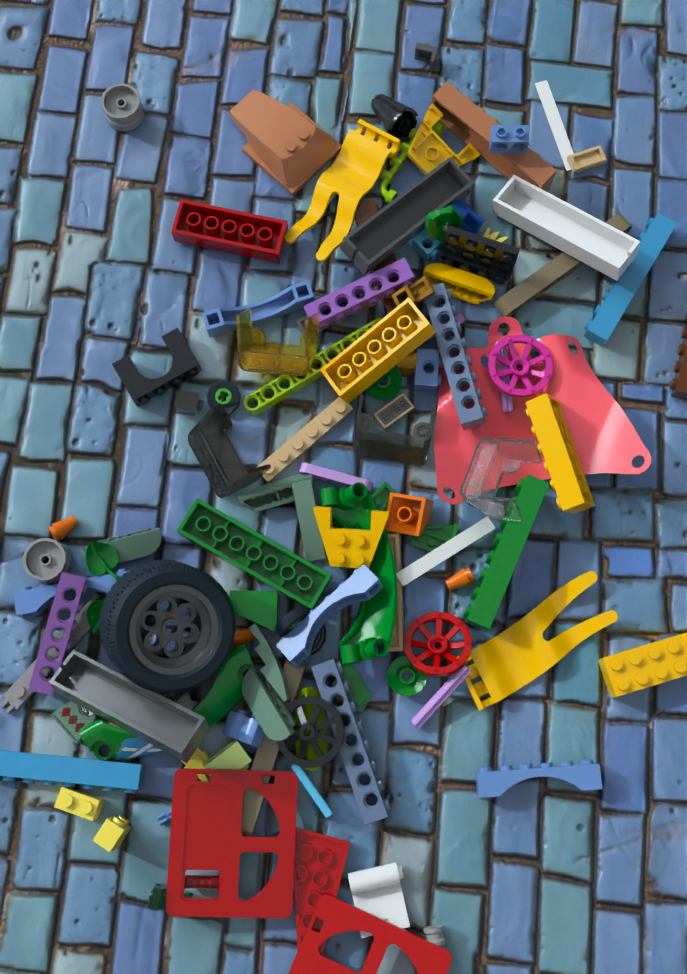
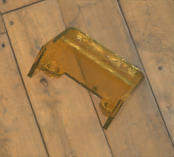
M251 309L236 315L238 365L242 370L304 376L311 370L319 343L318 314H313L305 319V333L300 337V346L266 343L264 331L260 328H252Z

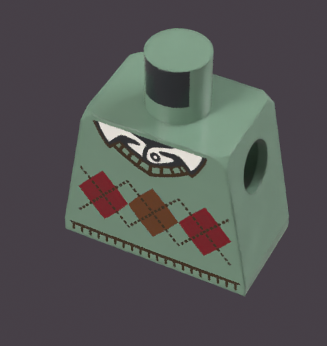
M72 701L51 714L54 720L75 743L83 741L79 734L80 728L101 718Z

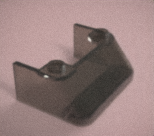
M360 394L353 441V453L355 456L363 459L415 467L425 465L430 449L436 405H432L429 423L420 422L416 424L412 435L374 430V418L370 414L362 413L364 395Z
M236 402L212 407L188 434L189 445L214 492L220 498L230 496L251 485L271 468L270 464L257 468L253 464L244 466L228 437L232 431L233 424L228 415L237 406Z

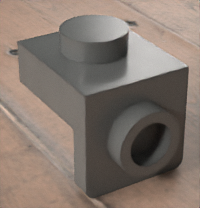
M418 42L416 45L415 59L430 62L429 71L433 72L434 65L437 66L440 55H437L438 47Z

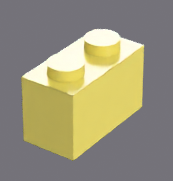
M61 787L54 807L94 821L98 819L105 799L72 787Z
M121 815L109 817L105 820L92 841L108 852L114 851L120 847L132 826L128 824L129 820Z

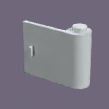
M396 862L351 872L348 873V879L355 907L403 929L410 927L400 882V879L404 878L401 865L397 866ZM360 931L361 938L373 936L370 932Z

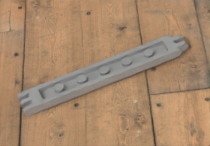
M96 593L81 609L80 613L75 616L74 620L77 621L75 632H70L68 639L72 640L69 652L65 651L63 659L70 654L91 630L86 615L87 609L92 602L101 597L99 593ZM62 630L56 638H62L65 635V631ZM50 648L48 650V655L52 658L57 657L60 653L57 648ZM36 660L3 695L2 698L5 700L0 704V707L4 709L10 704L5 711L7 714H10L14 709L16 711L19 710L34 693V691H30L28 688ZM50 667L42 670V674L46 677H49L53 672V669Z

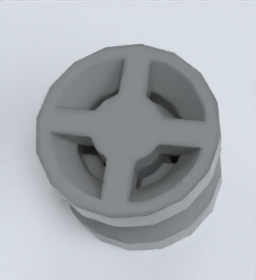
M432 925L423 928L424 934L427 937L426 940L439 946L446 944V938L443 937L444 925Z

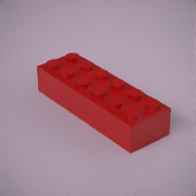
M180 199L171 233L175 242L280 264L286 242L285 235L288 232V224L285 220Z

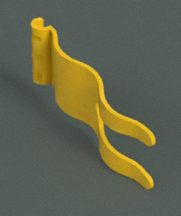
M361 119L357 121L358 127L356 131L351 129L346 135L334 163L318 179L312 202L306 215L285 235L286 242L293 244L303 233L317 225L325 214L332 195L338 194L339 201L333 229L316 253V258L319 262L326 261L332 252L341 246L343 238L351 231L361 199L376 184L387 158H393L400 149V139Z
M589 571L568 582L511 627L471 650L468 661L473 659L474 664L468 666L471 673L464 681L479 711L503 700L554 666L587 637L617 621L618 614L614 610H610L564 631L550 641H546L543 638V632L556 616L574 598L597 581L598 577L595 572ZM481 676L482 681L472 685L471 680ZM487 693L490 694V698L480 701V696Z

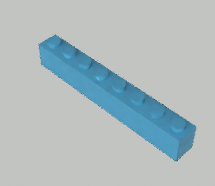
M657 213L655 218H650L645 226L648 228L647 232L642 231L638 238L640 241L638 255L627 266V269L618 281L613 279L610 284L613 286L612 290L609 291L607 289L602 298L604 300L603 305L598 304L593 312L595 315L594 320L589 319L584 327L587 330L584 335L585 338L604 347L677 225V222L660 213Z
M0 750V776H3L2 780L15 781V777L23 778L22 782L35 783V780H43L42 784L55 785V782H63L65 787H75V784H83L85 789H95V786H103L105 791H115V788H123L125 793H135V790L142 789L145 764Z

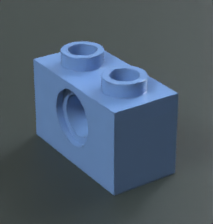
M417 348L414 390L436 391L437 385L441 386L442 374H438V367H442V357L439 356L440 350ZM425 367H431L434 371L432 373H426L423 369Z

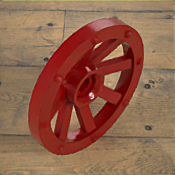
M431 612L418 617L408 627L404 637V650L409 663L417 671L428 676L442 677L457 672L466 664L472 650V639L469 629L458 617L445 612ZM436 621V635L432 636L424 625ZM442 621L454 625L445 637L442 636ZM418 629L428 640V643L412 639ZM459 631L461 632L464 642L448 643ZM411 646L427 649L428 651L415 657ZM464 649L458 659L448 651ZM434 656L433 667L421 663ZM443 656L452 664L440 667V658Z

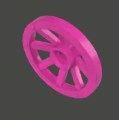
M512 335L502 339L494 346L490 353L487 367L489 377L497 389L509 396L524 398L537 394L547 385L552 375L553 362L548 349L537 339L527 335ZM515 343L526 344L521 357L517 356L514 347ZM506 346L512 361L498 354ZM531 347L541 354L530 361L526 360ZM495 360L509 367V369L496 371ZM544 361L545 372L529 369ZM512 375L509 386L499 377ZM526 375L541 378L542 380L535 386H532ZM518 378L521 379L526 389L514 388Z

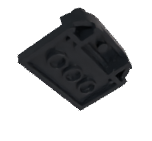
M448 225L440 257L443 260V264L494 280L497 284H504L511 277L520 248Z

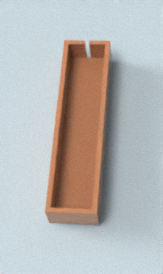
M446 82L432 95V103L443 114L439 121L446 124L445 128L466 146L471 143L481 154L480 157L506 179L510 180L513 175H516L546 192L551 188L556 170L550 163H546L537 152H533L528 148L526 154H489L491 125L500 124L495 118H491L486 114L483 108L475 105L468 96H464L459 92L456 86Z

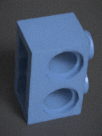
M491 125L489 154H526L529 145V125Z

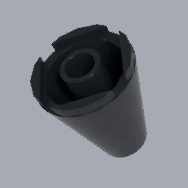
M384 94L376 95L372 99L371 108L385 131L398 139L403 136L405 138L408 137L411 130L417 125V112Z

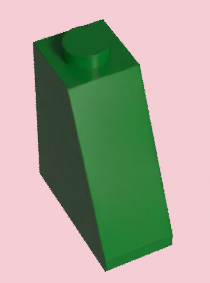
M230 590L229 598L233 605V612L236 615L277 633L275 626L278 623V591Z

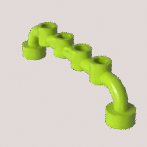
M438 121L432 129L441 137L446 124ZM414 128L409 134L410 142H403L400 146L399 152H401V155L399 157L394 156L391 159V169L389 171L384 169L381 173L380 193L385 198V203L387 204L398 197V192L393 189L387 191V186L392 183L398 170L402 169L408 157L406 153L418 131Z

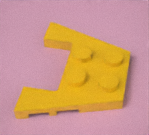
M433 103L429 106L406 153L425 175L449 157L460 167L481 155L471 143L456 155L433 131L432 127L443 116L442 112Z
M313 507L330 566L360 568L364 564L369 569L390 511L372 510L371 530L334 528L332 527V507Z

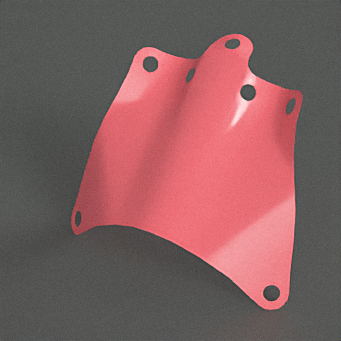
M510 316L496 318L489 327L488 344L485 348L464 349L465 354H469L472 365L469 366L470 371H474L477 382H474L475 388H479L482 399L479 400L480 405H484L487 416L484 417L486 424L463 430L448 378L444 373L443 361L442 367H438V374H442L441 386L439 385L434 431L437 491L440 497L449 504H459L479 493L516 485L527 474L541 480L551 479L550 473H547L544 467V455H541L538 449V438L532 432V420L528 418L525 411L527 401L546 393L559 400L584 474H641L651 464L650 452L643 444L620 405L594 374L586 361L581 344L575 337L553 334L537 339L548 349L553 362L552 375L547 385L537 394L524 398L512 397L513 412L504 413L501 391L492 383L488 374V367H484L481 363V356H486L489 359L496 341H501L512 335H523V332L515 318ZM502 323H506L510 327L509 333L505 336L498 332V327ZM569 342H572L576 345V354L570 351L568 345ZM514 344L518 357H521L526 344ZM506 346L507 359L512 361L508 347ZM531 347L528 353V356L526 358L527 361L533 359L531 357V350L533 349V347ZM456 352L451 357H457L459 353ZM495 360L496 371H498L497 360ZM544 361L529 369L545 372ZM464 369L458 370L456 374H462ZM526 375L532 386H535L542 380L541 378ZM518 378L514 388L526 389L521 379ZM464 386L461 391H467L469 386ZM469 403L466 408L471 409L475 404ZM637 455H641L645 459L644 464L639 468L632 466V459ZM445 487L451 488L455 493V497L452 499L445 496L443 489Z

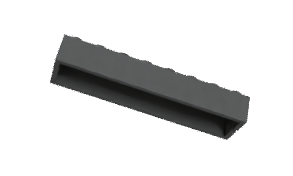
M449 157L346 235L342 240L340 249L350 260L355 259L354 265L366 275L424 230L427 221L426 216L430 212L446 208L454 201H461L470 194L475 182Z
M74 649L62 663L71 676L68 677L65 671L59 667L49 681V684L57 694L185 763H188L210 729L205 717L156 692L139 687L126 676Z

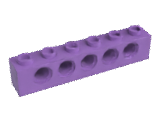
M404 257L303 306L314 331H322L334 322L343 321L348 315L358 314L367 306H374L384 298H391L392 294L404 286L413 284L415 276ZM392 278H398V279H399V280H398L397 282H395V283L390 282V279H392ZM375 286H381V287H382V288H381L380 290H378V291L373 290V288H374ZM358 294L365 295L362 299L356 298ZM342 302L348 303L345 307L339 306ZM325 310L331 311L328 315H322Z
M62 571L28 690L53 695L54 689L49 684L53 675L46 677L42 674V670L50 667L53 669L54 674L59 667L64 670L62 663L65 659H63L65 651L69 652L72 640L68 639L70 632H75L77 621L74 618L75 614L81 611L83 602L79 600L81 593L85 594L88 582H85L86 577ZM68 589H73L76 592V597L72 600H68L64 596L65 591ZM61 609H68L71 612L70 617L62 619L59 616ZM62 628L65 631V635L62 638H56L53 635L55 629ZM50 648H57L60 653L57 657L52 658L48 655V650Z

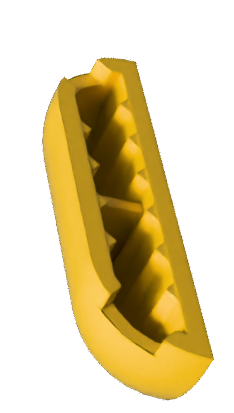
M432 263L427 265L423 271V277L426 276L431 286L444 283L446 289L450 288L452 297L473 304H480V302L491 300L495 293L494 285L488 279L447 264Z

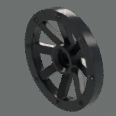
M308 696L292 701L286 708L290 713L294 709L297 710L301 725L295 723L293 730L298 731V734L287 740L277 741L280 751L290 762L305 768L318 767L330 762L339 753L345 737L344 722L339 711L330 702L319 697ZM316 704L308 722L302 705ZM323 707L331 714L332 718L316 724V720ZM334 723L336 724V738L320 733L321 729ZM307 728L311 730L310 736H307L305 733ZM317 739L334 744L325 756L316 741ZM302 740L299 754L296 756L288 746ZM308 743L311 744L318 759H304Z

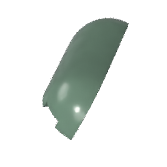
M299 474L254 487L242 492L238 496V500L241 505L253 511H262L295 501L291 483L310 479L313 485V477L311 474Z
M146 528L97 542L113 546L119 555L118 563L154 553L161 543L160 528L154 530ZM88 546L83 548L85 554Z
M250 668L242 681V694L268 738L274 741L289 738L294 733L295 721L268 680H264L257 674L258 670Z

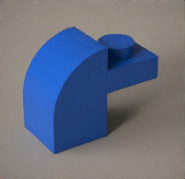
M454 201L450 205L460 213L463 220L462 228L476 234L485 222V219L472 211L473 206L466 202Z

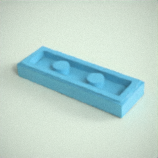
M292 765L291 769L297 775L325 818H328L332 815L331 809L301 766Z

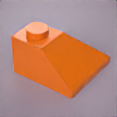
M390 492L387 511H390V515L385 525L386 531L420 537L430 521L434 501L424 497Z

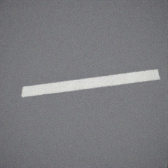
M547 80L535 83L565 169L569 171L571 168L567 157L574 154L549 84Z
M488 516L396 573L397 578L402 586H405L495 529V526Z

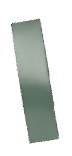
M311 480L293 482L291 484L306 560L311 562L326 559L323 541L313 511V507L316 504Z
M254 623L249 627V630L260 643L254 650L266 664L260 671L285 703H289L291 701L280 661L268 638L261 628Z

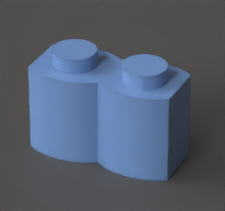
M237 709L236 712L230 710L222 734L259 748L264 731L255 716L252 714L251 718L247 717L249 713Z

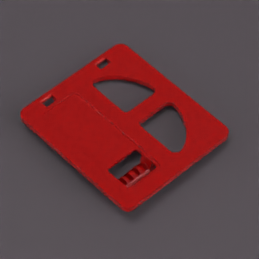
M180 768L175 772L166 892V912L172 917L287 918L291 915L298 777L294 772ZM197 774H211L210 782L198 781ZM262 776H275L274 783H262ZM246 789H253L259 792L272 806L280 828L277 836H243L241 834L243 793ZM242 852L276 853L279 859L269 882L255 896L241 900L238 897L240 854ZM186 870L220 871V876L185 875ZM186 888L219 890L218 898H186L184 890Z
M324 894L317 903L288 974H377L386 949L390 944L397 945L405 952L414 964L418 974H447L452 962V955L449 950L332 895ZM317 917L324 920L320 932L313 930ZM346 931L370 932L374 937L361 971H355L322 955L319 952V946L329 937Z

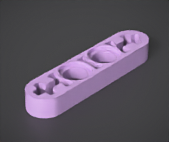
M302 463L299 470L300 474H311L314 479L343 487H350L354 483L360 482L367 487L369 493L373 482L309 463Z

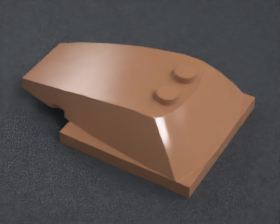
M252 90L229 111V115L239 130L245 134L248 142L242 148V152L291 196H294L341 150L342 146L292 102L286 106L264 93Z

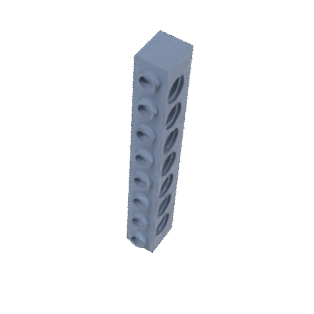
M444 283L434 285L432 287L435 294L427 298L425 302L432 326L436 331V340L463 430L486 424L484 417L487 416L485 406L480 405L479 400L482 399L480 389L475 388L474 382H477L475 372L470 371L469 368L472 365L470 355L465 354L464 351L467 345L465 338H461L459 332H462L460 322L456 321L454 317L457 315L455 305L450 303V299H453L450 288L446 289ZM439 304H444L441 308L437 307ZM444 320H450L447 324H442ZM455 336L452 340L447 341L448 337ZM459 353L457 357H451L452 354ZM464 369L462 374H456L458 370ZM464 386H469L467 391H461ZM469 403L475 404L471 409L466 408Z
M335 658L312 666L311 668L321 698L334 705L341 716L346 714L351 720L349 725H344L345 737L340 754L364 824L387 818L390 814L391 805L388 798H384L382 791L385 789L382 779L377 778L375 772L378 770L374 758L371 759L368 751H371L368 739L363 737L362 731H364L361 719L357 720L355 714L358 711L356 703L350 699L349 692H351L349 683L347 680L344 681L342 673H344L341 661L338 662ZM330 675L335 676L337 679L335 687L330 686L327 682ZM336 695L343 697L344 703L342 706L335 704L334 697ZM326 710L328 718H332L331 714ZM334 723L331 725V727L336 738L337 730L336 724ZM349 734H354L357 737L356 744L352 745L348 742L347 736ZM355 754H361L364 757L363 764H357L354 761ZM361 774H368L371 782L369 784L363 783L360 778ZM375 794L378 798V802L374 804L370 803L367 799V795Z

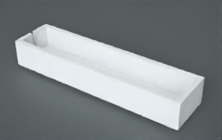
M516 175L512 176L493 199V214L618 281L627 269V266L638 255L639 240Z

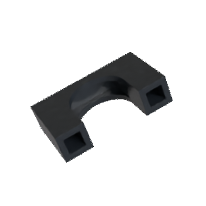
M178 328L161 336L173 359L170 370L164 376L156 379L142 376L129 355L112 363L136 406L147 404L151 398L163 395L167 389L181 385L183 380L197 376L199 371L202 370Z

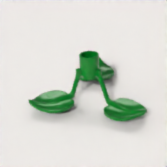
M91 541L85 554L87 568L96 576H102L107 571L117 581L120 577L110 569L118 564V552L109 544ZM104 600L92 602L87 609V620L92 633L95 635L100 634L99 618Z

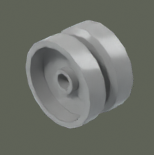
M119 83L108 87L104 91L101 98V107L112 128L126 132L132 131L142 123L144 108L140 96L134 87L129 84Z
M41 538L32 542L25 549L23 567L26 573L33 579L42 583L57 584L62 571L70 573L72 556L69 550L56 540Z

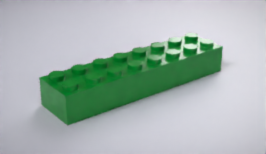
M529 474L518 482L514 491L517 495L513 496L507 508L510 512L509 514L506 513L500 524L502 532L499 531L492 545L495 546V549H491L485 561L488 564L487 568L484 567L477 581H480V585H476L470 599L473 602L468 604L462 617H465L464 623L485 632L490 629L549 486L548 482Z
M196 498L177 529L180 536L310 611L316 607L332 580V575L198 498Z

